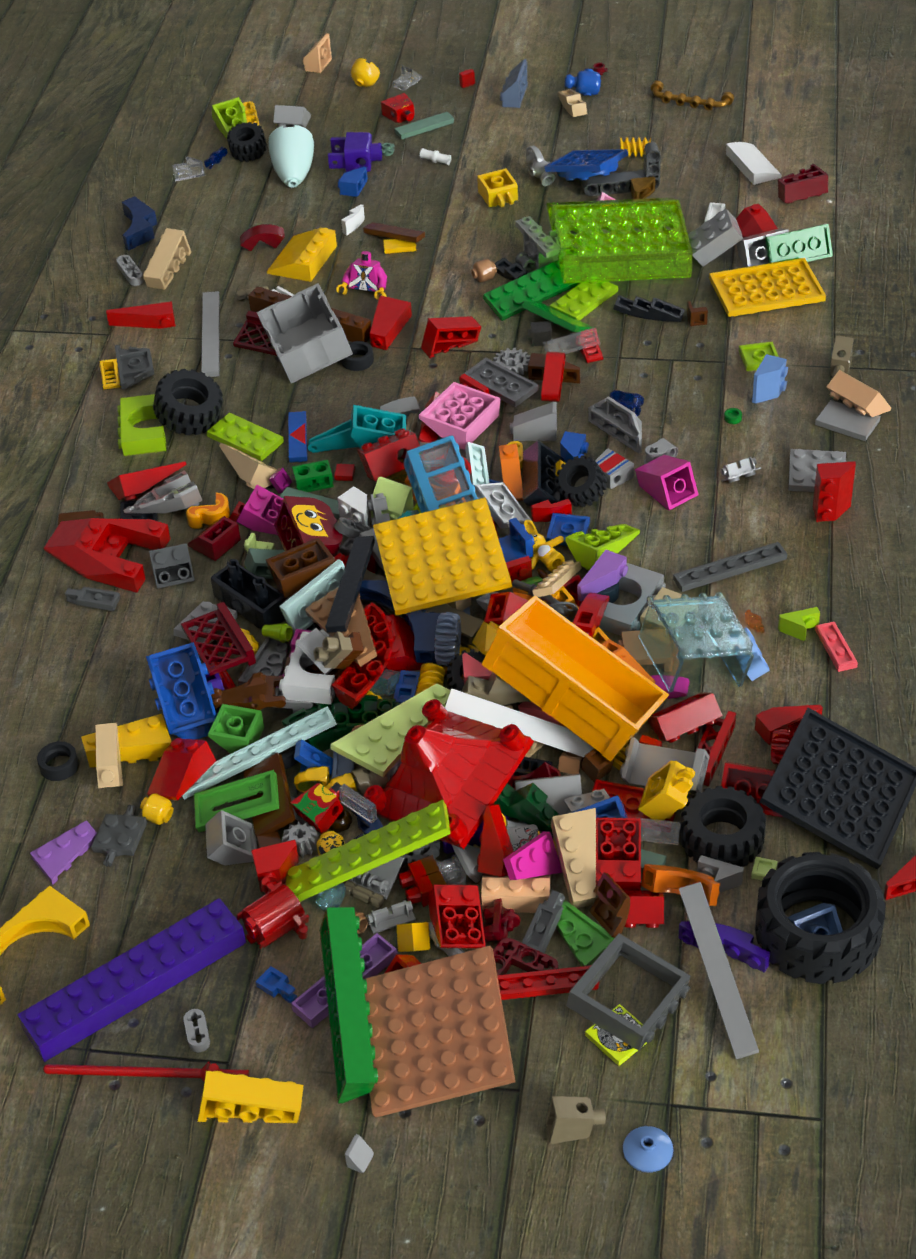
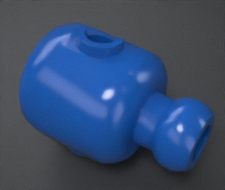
M593 69L580 71L577 77L571 74L565 76V87L568 89L575 87L576 92L583 94V96L597 95L600 91L601 76L598 72H594Z

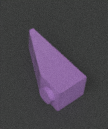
M605 550L577 585L578 600L582 601L589 593H598L617 584L627 574V557Z

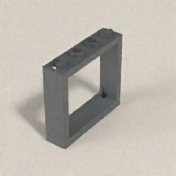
M619 933L571 989L566 1006L640 1051L645 1043L652 1041L655 1035L654 1031L664 1026L668 1013L673 1014L675 1012L679 999L686 998L687 992L691 988L688 986L691 976ZM620 955L673 986L641 1028L587 996Z

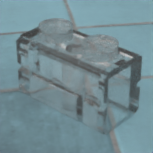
M641 818V841L678 845L681 822Z

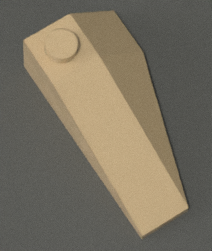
M220 443L219 446L239 477L247 482V486L255 489L256 485L263 488L272 485L269 478L277 471L276 468L268 466L264 462L250 457V455L238 449Z

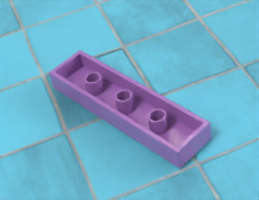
M378 933L366 941L360 951V958H364L365 969L362 972L363 979L376 976L392 962L397 954V949ZM324 977L291 1003L293 1012L311 1028L328 1016Z

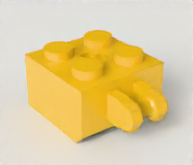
M506 168L477 175L478 192L488 207H496L498 205L504 207L505 203L512 205L514 201L518 200L517 182Z
M669 761L648 778L638 810L657 823H661L666 818H671L678 809H683L688 802L687 794L693 785V782H691L695 776L693 768L685 767L677 761Z

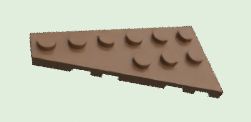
M338 587L304 609L306 614L325 631ZM358 594L347 631L341 633L344 637H348L352 632H360L364 651L354 661L361 667L375 658L377 653L360 600V594ZM337 632L328 634L330 637H333Z

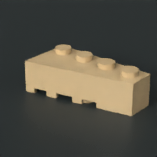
M166 228L164 234L161 235L154 255L149 260V265L143 273V279L147 287L165 290L173 279V273L179 271L180 263L184 264L186 261L185 256L191 254V249L183 230Z

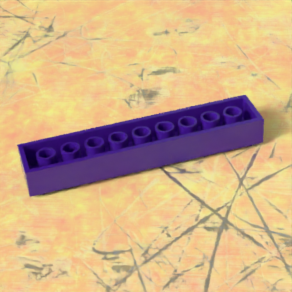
M218 898L17 1014L22 1029L43 1061L46 1062L246 944L243 927L222 900Z

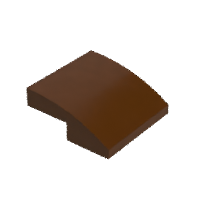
M604 872L594 889V893L598 897L589 912L609 935L615 938L619 933H622L630 909V897L608 873Z

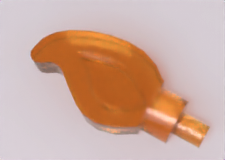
M747 610L745 612L746 624L750 628L764 633L762 618L751 613V610Z

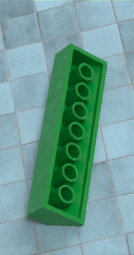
M354 907L326 908L319 929L338 1104L370 1093L374 1084L378 1082V1070L373 1067L375 1047L370 1042L373 1029L372 1024L368 1023L367 1017L370 1014L369 1001H365L367 981L362 976V972L365 969L364 958H360L362 939L357 934V930H359V916H355Z

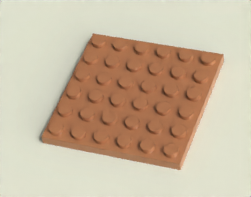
M491 946L366 978L367 993L365 994V1001H369L370 1014L367 1017L368 1023L372 1024L373 1029L370 1042L375 1047L373 1067L378 1070V1082L374 1084L370 1092L372 1115L375 1118L516 1082L494 953Z

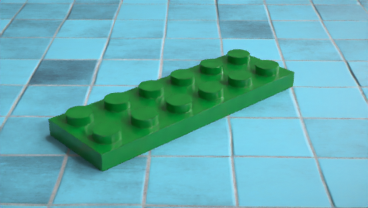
M561 258L483 294V299L499 319L503 321L526 310L522 307L524 301L544 302L576 287L582 282V278L564 258Z

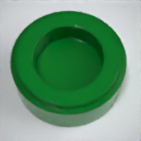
M737 408L727 409L724 412L725 422L729 424L740 423L742 421L741 410Z

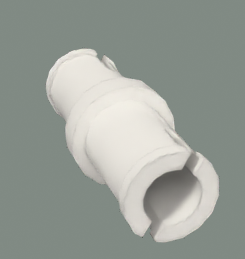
M424 148L420 151V158L432 160L433 163L439 162L449 165L451 162V155Z

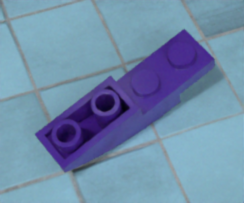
M681 921L679 924V939L688 945L698 948L690 922ZM715 923L725 953L731 958L738 959L748 964L751 968L765 973L769 967L770 952L754 945L753 935L730 926Z

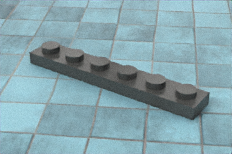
M779 542L673 574V580L680 591L684 592L786 560L787 552Z

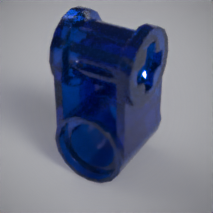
M620 390L610 393L612 399L631 411L635 407L634 413L637 416L640 415L641 406L644 403L643 396Z

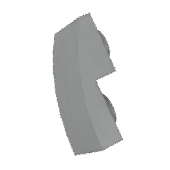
M415 396L398 399L380 406L381 410L405 414L406 418H408L410 413L415 414L421 411Z

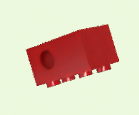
M403 428L395 431L393 436L388 437L386 435L378 438L376 443L372 444L369 442L363 444L361 449L357 451L367 477L377 481L379 477L385 478L404 470L403 462L407 451L420 447L414 432ZM403 448V455L397 459L399 450ZM422 451L419 452L421 460H424Z

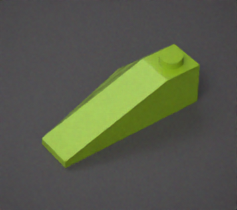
M239 97L212 105V118L226 139L232 127H236L237 124L244 122L247 123L245 107Z
M626 524L609 526L606 528V531L592 529L591 533L584 534L582 531L565 537V541L576 562L580 561L581 566L589 571L605 550L618 554L640 534V530Z

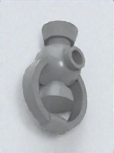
M536 146L527 147L526 162L530 175L539 178L543 186L552 184L555 180V175L551 172H545V166L551 162L544 160L541 151Z

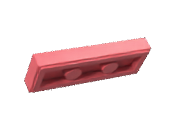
M835 621L816 625L815 631L837 671L857 668L858 662Z

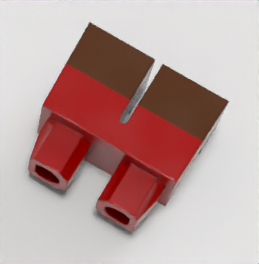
M433 855L409 863L408 871L398 874L399 883L402 888L412 885L414 887L405 890L407 900L411 901L412 904L421 902L423 907L428 905V896L433 885H447Z

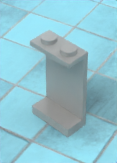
M631 737L630 744L628 743L625 749L626 760L625 764L623 763L621 766L620 775L626 784L646 787L648 778L669 761H677L685 767L693 768L695 771V776L691 781L693 785L687 794L693 796L697 792L702 791L710 756L705 749L697 748L695 753L642 744L636 738Z

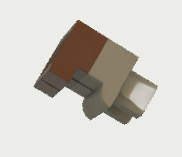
M337 632L333 637H325L322 643L323 647H316L313 650L315 661L323 662L324 668L346 669L364 651L360 632H352L348 637H344L341 632Z

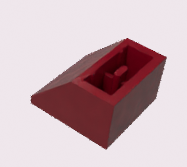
M223 516L187 544L190 548L216 561L241 540L238 523Z

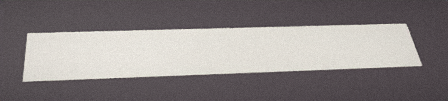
M451 689L445 706L449 712L502 729L507 725L515 724L524 735L531 737L532 740L584 757V755L594 749L567 727L455 689Z

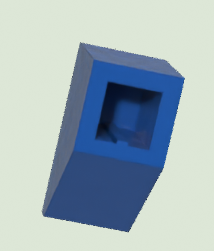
M564 432L560 442V456L564 458L566 463H568V459L573 460L575 456L580 458L584 456V453H587L589 443L586 442V434Z

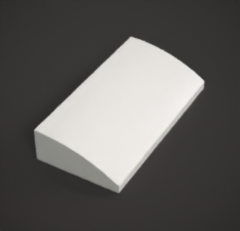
M746 142L726 144V155L753 185L781 178L782 175L753 144Z

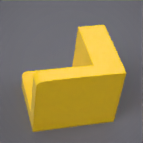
M429 922L396 924L399 952L430 950Z

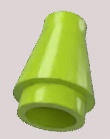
M287 623L264 625L262 635L285 643L292 639L293 629Z

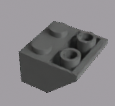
M187 543L149 551L157 589L195 581Z

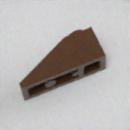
M531 353L528 364L529 380L543 381L546 354ZM565 361L563 382L580 384V367Z

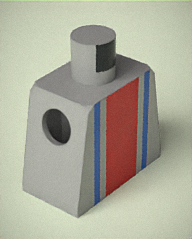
M609 448L595 460L606 475L607 483L605 484L608 489H613L634 478V463Z

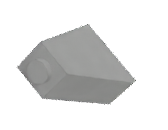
M551 402L514 415V421L510 423V434H513V441H557V402Z

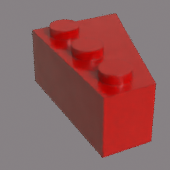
M472 316L428 318L421 349L429 358L435 357L434 354L449 352L451 348H460L478 341L481 326Z

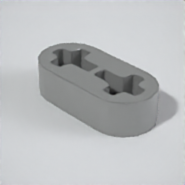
M191 1009L184 1015L188 1044L193 1052H203L210 1045L205 1015L199 1009ZM197 1018L198 1026L194 1027L192 1019ZM200 1034L201 1042L197 1043L196 1035Z

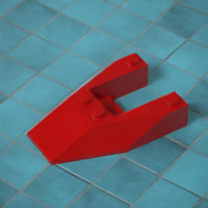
M89 518L61 521L44 546V550L87 579L138 593L146 580L143 564L119 558L128 543L152 550L165 548L170 541L168 524L151 519Z

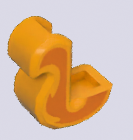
M216 492V505L189 507L186 510L188 525L191 528L200 529L203 527L202 524L211 525L223 516L229 518L228 498L224 494Z

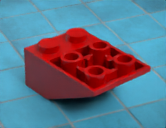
M596 818V885L603 873L606 872L623 890H641V818Z
M433 885L428 896L430 919L440 948L486 947L478 885Z

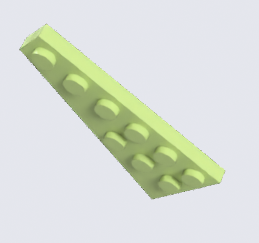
M435 684L331 743V750L384 777L401 758L404 738L408 730L415 725L426 727L429 723L422 713L425 703L437 699L445 707L451 690Z

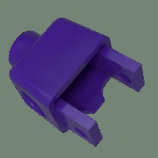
M347 132L346 137H331L330 139L332 153H328L329 169L346 168V172L366 167L367 172H370L372 161H382V144L372 143V135L368 132Z

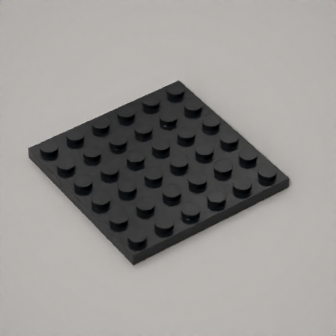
M807 708L759 803L878 870L915 790L916 767L816 711Z

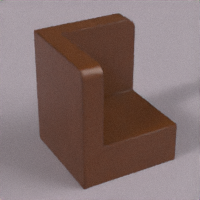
M687 301V317L690 326L707 325V307L693 308L691 301Z
M595 748L584 755L581 769L594 783L596 779L600 780L611 772L614 759L610 762Z

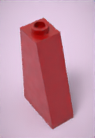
M385 296L379 297L370 330L372 347L383 350L389 348L412 317L411 302Z

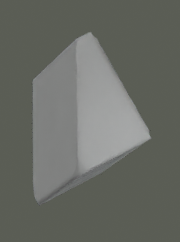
M358 1134L354 1136L347 1148L345 1159L348 1168L364 1173L374 1153Z

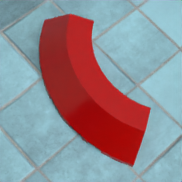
M372 602L364 608L377 656L361 667L353 661L351 666H347L337 680L331 684L339 701L350 709H353L360 703L382 675L393 649L394 636L390 621L385 613Z

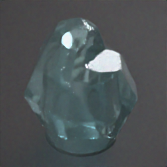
M344 883L318 893L315 903L324 911H326V908L340 907L345 896L346 888Z

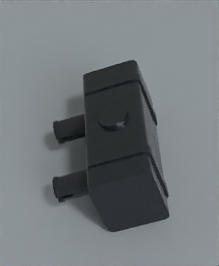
M230 559V562L227 561L226 567L211 577L214 597L224 602L231 609L236 610L237 613L252 622L257 628L262 629L264 625L280 624L286 620L279 606L287 601L288 597L284 598L278 589L266 583L265 578L257 577L241 566L238 560Z

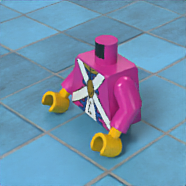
M361 252V258L351 263L345 271L341 281L342 285H338L336 288L337 293L340 292L341 288H344L343 295H346L348 292L346 286L349 285V288L374 291V297L379 300L380 294L387 297L384 292L387 275L380 266V262L371 260V252Z

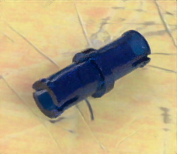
M222 146L213 152L204 161L205 167L211 169L215 164H219L222 158L228 154L225 147L223 149Z

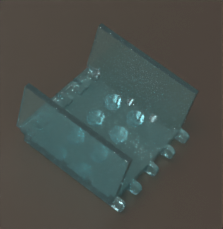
M716 592L715 596L707 597L705 593H700L699 597L689 598L687 594H682L681 598L671 599L669 595H664L663 599L654 600L653 596L647 597L649 607L638 637L669 692L674 690L684 660L697 659L698 656L699 658L721 657L738 687L743 685L754 658L752 653L753 643L721 592Z

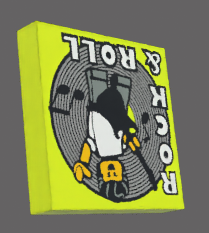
M619 1004L612 1010L640 1028L643 1026L622 1005ZM596 1024L585 1031V1036L618 1066L638 1051Z

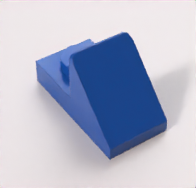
M302 739L296 743L294 759L301 763L300 772H304L310 767L327 766L329 767V775H332L333 758Z

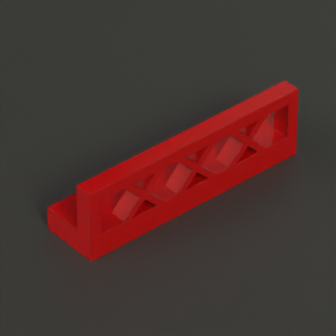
M728 711L725 719L717 718L718 722L715 725L721 726L718 732L714 731V724L707 726L698 745L699 749L705 748L710 756L703 783L705 786H710L735 729L736 712ZM715 739L713 746L709 747L706 741Z

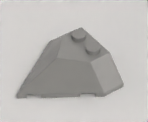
M184 470L166 479L163 485L155 487L138 499L133 506H129L123 511L124 513H169L187 509L191 506H198L199 502L203 500L196 484L193 481L191 482Z

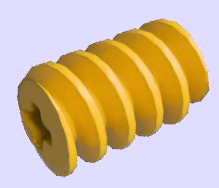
M620 137V149H628V157H631L632 153L635 157H637L638 153L643 157L644 146L649 143L646 137H644L643 142H641L640 137H638L636 142L634 137H632L630 142L628 137L625 138L624 142Z
M433 663L421 665L415 695L435 684L443 686L446 674L445 669Z

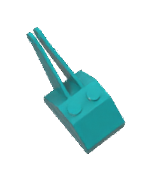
M353 405L351 419L310 438L308 450L312 453L354 447L361 448L363 444L369 442L372 444L376 443L380 437L386 435L388 437L395 435L394 432L404 428L406 430V415Z

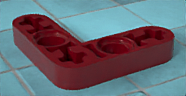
M511 938L502 939L493 950L495 963H500L503 966L501 969L496 970L497 975H505L512 965L526 972L543 971L544 968H549V966L552 969H559L555 958ZM504 949H505V950H508V951L506 952V954H505V958L503 957V956H504ZM524 956L534 957V960L530 963L522 961Z

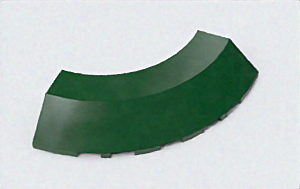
M366 695L353 709H350L342 704L337 697L334 698L332 704L316 703V706L305 710L303 708L284 719L282 724L286 727L328 706L337 725L305 740V742L324 752L331 748V743L351 733L355 726L365 725L401 703L396 702V699L390 698V700L378 699V696Z

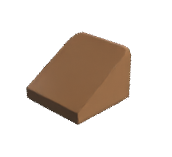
M563 751L559 757L558 770L563 773L579 774L584 757Z

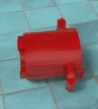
M263 878L261 890L265 892V895L242 909L236 916L237 920L241 918L243 920L245 929L248 932L245 935L247 940L251 944L257 942L259 948L262 949L292 929L298 934L300 939H306L308 927L305 924L309 922V915H305V911L294 892L288 886L282 884V881L273 885L269 878Z

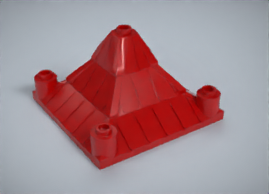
M433 699L427 701L422 708L423 715L429 721L427 726L415 725L408 730L404 738L401 764L397 768L396 773L393 774L384 789L379 785L367 788L363 798L377 816L392 822L404 818L412 812L426 808L432 803L443 800L447 805L451 834L439 840L464 849L483 821L482 816L486 806L495 803L534 741L531 737L524 735L515 724L507 725L503 729L449 712L439 700Z

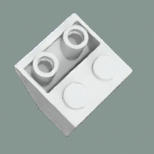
M353 486L338 497L340 517L370 527L367 494Z

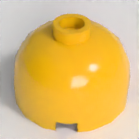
M363 58L356 59L351 68V77L359 87L374 85L380 75L378 67L372 62L370 64L367 63L366 59Z

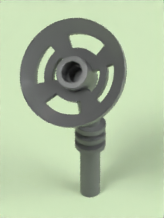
M519 580L512 582L513 587L526 591L531 596H534L532 590L538 586L535 584L529 585ZM551 595L538 597L549 603L550 607L572 622L578 611L575 604L559 602Z

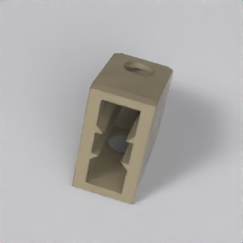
M836 336L831 358L830 375L832 377L839 370L849 374L854 338ZM840 351L846 353L844 357H839Z
M552 1096L545 1121L549 1143L555 1144L590 1137L593 1125L606 1123V1113L604 1109L593 1110L591 1100L588 1097Z

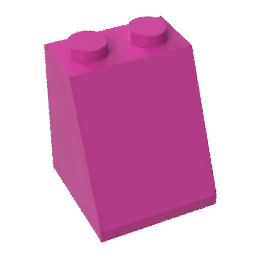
M662 455L635 469L639 486L667 510H671L699 495L690 461Z

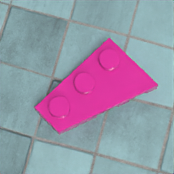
M550 831L542 832L503 859L510 880L562 873Z

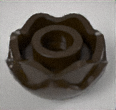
M343 809L329 830L340 833L349 829L352 823L351 814L346 809Z

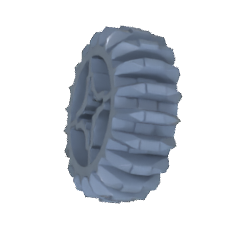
M453 612L441 613L438 616L435 632L434 653L436 663L448 667L451 659L454 660V656L460 653L461 620L458 613Z

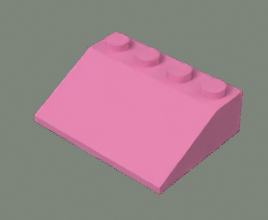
M453 382L419 414V419L441 438L454 436L459 449L465 450L467 442L473 443L499 416L500 398Z

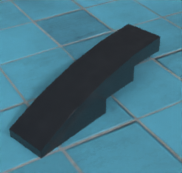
M618 295L613 310L627 315L666 322H681L685 311L683 308L655 297L650 302L637 296L633 301Z

